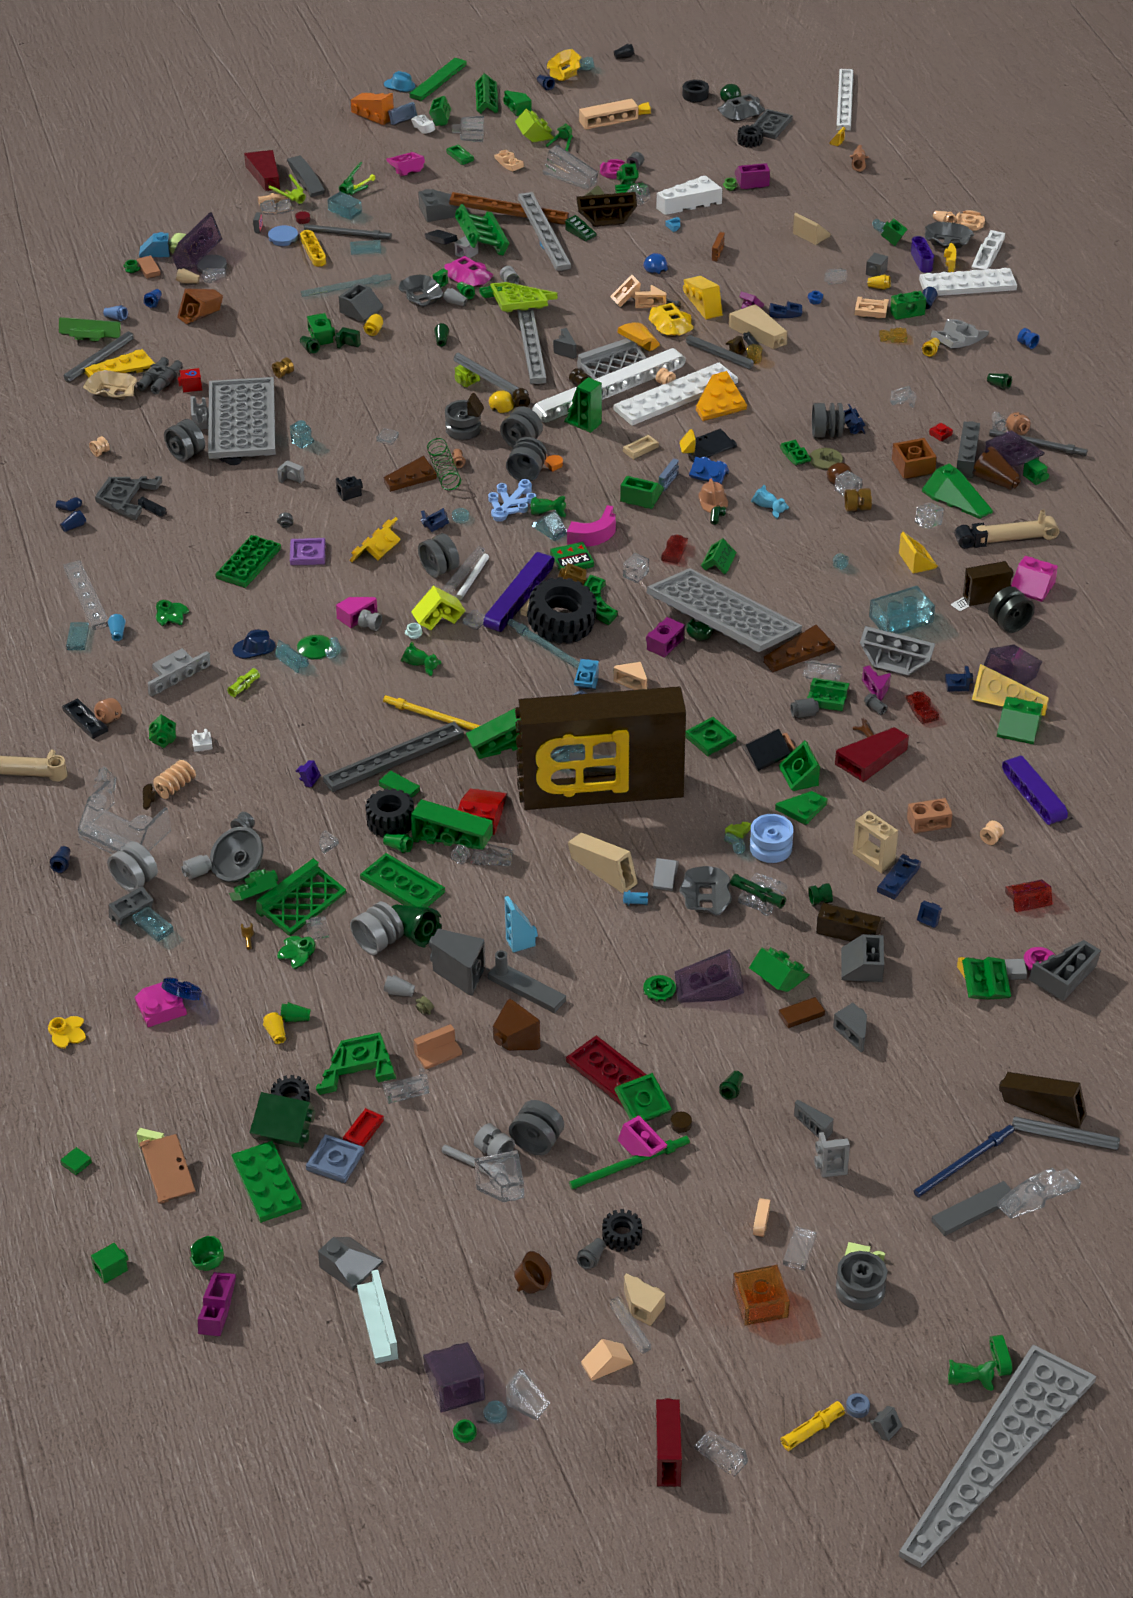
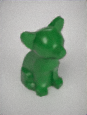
M560 496L554 501L534 497L531 499V514L539 515L540 513L555 510L559 516L566 517V497Z
M413 642L406 648L400 660L410 665H424L425 671L429 676H432L433 670L441 664V660L435 654L428 656L424 651L416 648Z
M949 1359L948 1385H959V1383H967L978 1379L982 1382L984 1388L992 1391L994 1390L992 1380L994 1378L996 1362L988 1361L976 1367L968 1363H956Z

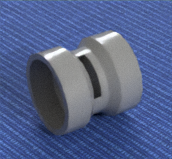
M505 266L501 269L500 277L504 282L518 284L519 275L513 267Z
M365 609L361 611L358 618L359 626L369 627L374 631H377L382 623L381 614L376 612L372 614L369 610Z

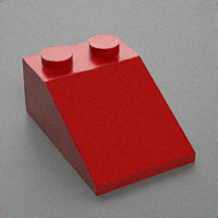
M470 788L461 799L458 810L492 820L493 835H495L507 793Z

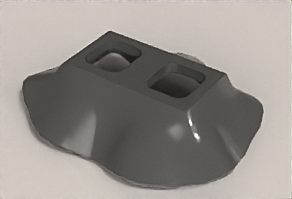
M748 94L727 100L718 107V110L724 117L730 120L741 121L760 115L765 111V108L760 104L758 97Z
M934 222L924 228L925 239L930 241L932 245L948 247L950 243H953L955 248H961L974 236L973 231L967 226L951 222Z
M427 275L409 276L402 280L398 286V289L406 294L409 301L416 303L420 307L434 304L437 299L444 295L441 286ZM421 291L423 294L416 296L413 293ZM423 299H429L428 301L421 303L420 301Z
M701 866L691 868L685 873L679 891L685 898L687 909L695 910L696 912H711L718 916L722 914L732 900L728 889L731 879L722 869ZM699 888H712V893L701 894L699 893ZM712 902L713 907L703 908L700 907L699 903Z

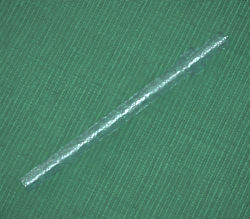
M377 274L372 275L370 278L300 291L301 297L351 288L357 283L363 285L371 283L373 285L380 284L382 281L391 280V274L380 276Z
M513 619L508 621V625L516 629L518 634L530 638L578 669L579 661L530 631L526 625L519 624Z

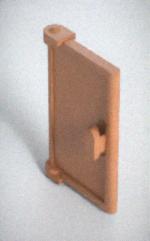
M177 1134L152 1141L149 1139L139 1143L159 1204L196 1192Z

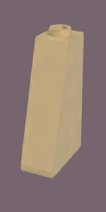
M756 304L729 313L730 328L742 334L750 332L756 341L772 349L787 345V331Z
M584 833L578 834L568 842L573 860L621 893L627 892L638 884L630 851Z

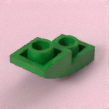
M796 439L781 443L780 449L794 465L811 461L805 448H801Z

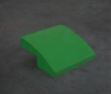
M813 678L807 698H813L814 701H817L819 708L843 711L850 683Z
M966 957L962 960L968 998L1006 999L1011 997L1005 959L987 957L981 960Z

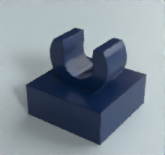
M924 900L920 905L917 921L935 928L938 925L942 908L938 904Z

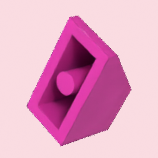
M348 597L336 605L337 619L352 628L358 624V618L362 610H369L372 614L378 612L377 599L375 597Z
M640 1116L624 1123L618 1137V1141L631 1155L651 1157L667 1147V1144Z

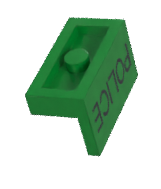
M722 538L711 545L701 567L707 570L716 565L723 574H726L737 552Z

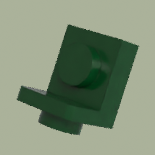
M342 327L335 336L337 348L340 349L344 344L359 347L361 345L360 331Z

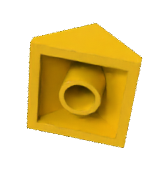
M905 532L900 534L899 554L913 574L938 567L922 544Z

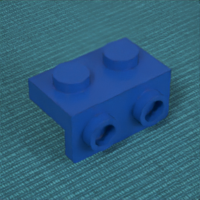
M695 457L689 476L707 482L712 478L713 482L722 484L725 474L729 473V469L726 463L722 461L715 462L707 457Z

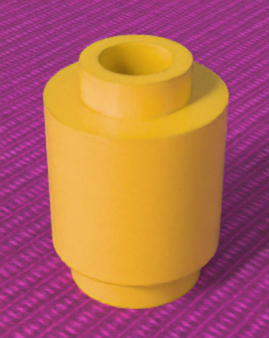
M374 314L368 318L363 327L366 334L369 336L378 334L383 326L382 316Z

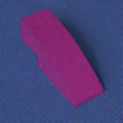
M213 1272L203 1296V1307L197 1319L198 1334L221 1336L231 1304L236 1274Z

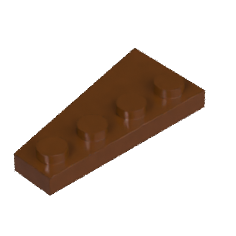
M814 625L764 656L763 662L772 672H776L835 650V644L817 625Z

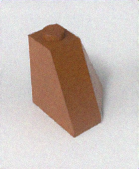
M185 289L177 318L185 324H190L220 310L223 295L215 289Z

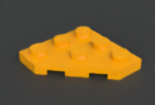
M727 371L711 376L696 405V411L702 421L747 409L745 400Z

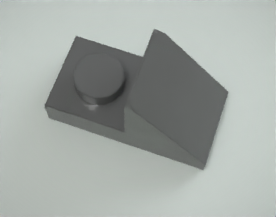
M567 328L561 329L559 339L553 341L554 353L573 359L577 358L575 341Z

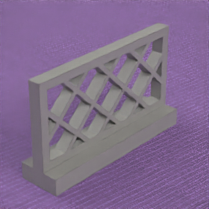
M626 338L578 354L577 367L590 375L591 379H597L596 375L604 376L609 374V370L617 371L622 369L623 365L629 366L634 364L625 361L626 358L632 359L636 363L646 359V356L634 341ZM618 357H624L623 360L615 359ZM606 361H607V362H610L609 365L602 364V363H603V362H606ZM612 363L620 364L621 366L619 368L611 365ZM595 366L596 369H590L589 367ZM598 368L607 369V371H598Z

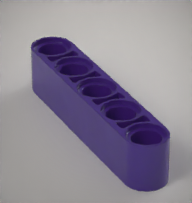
M1020 755L1002 762L1005 775L1047 825L1067 819L1068 812L1065 805L1023 756Z

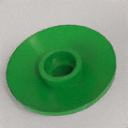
M309 635L302 638L297 644L298 653L307 659L324 658L333 650L331 639L324 635Z

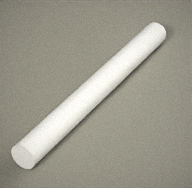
M488 554L482 555L457 593L456 598L458 600H462L488 561Z

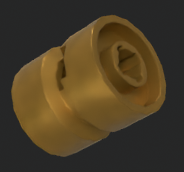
M870 488L859 489V491H856V489L845 490L844 502L846 512L857 511L858 508L861 511L871 510L872 496Z

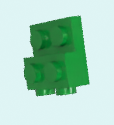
M265 869L253 871L249 873L250 877L244 879L246 885L242 884L235 887L234 892L229 893L232 901H237L278 886L276 882L278 881L275 870L266 871Z

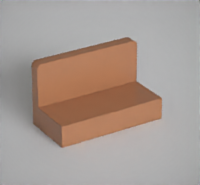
M451 1024L413 1039L414 1053L425 1069L462 1055V1050L455 1041V1029Z

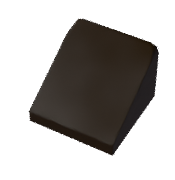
M472 393L467 401L468 416L480 417L484 406L477 395Z

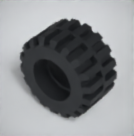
M387 788L383 791H377L376 794H372L367 799V804L365 805L367 826L374 835H380V837L384 838L386 834H407V831H411V814L414 811V803L408 793H404L403 790L398 791L394 788L388 790Z

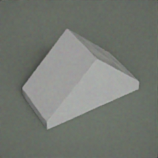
M656 859L653 889L673 891L679 861Z

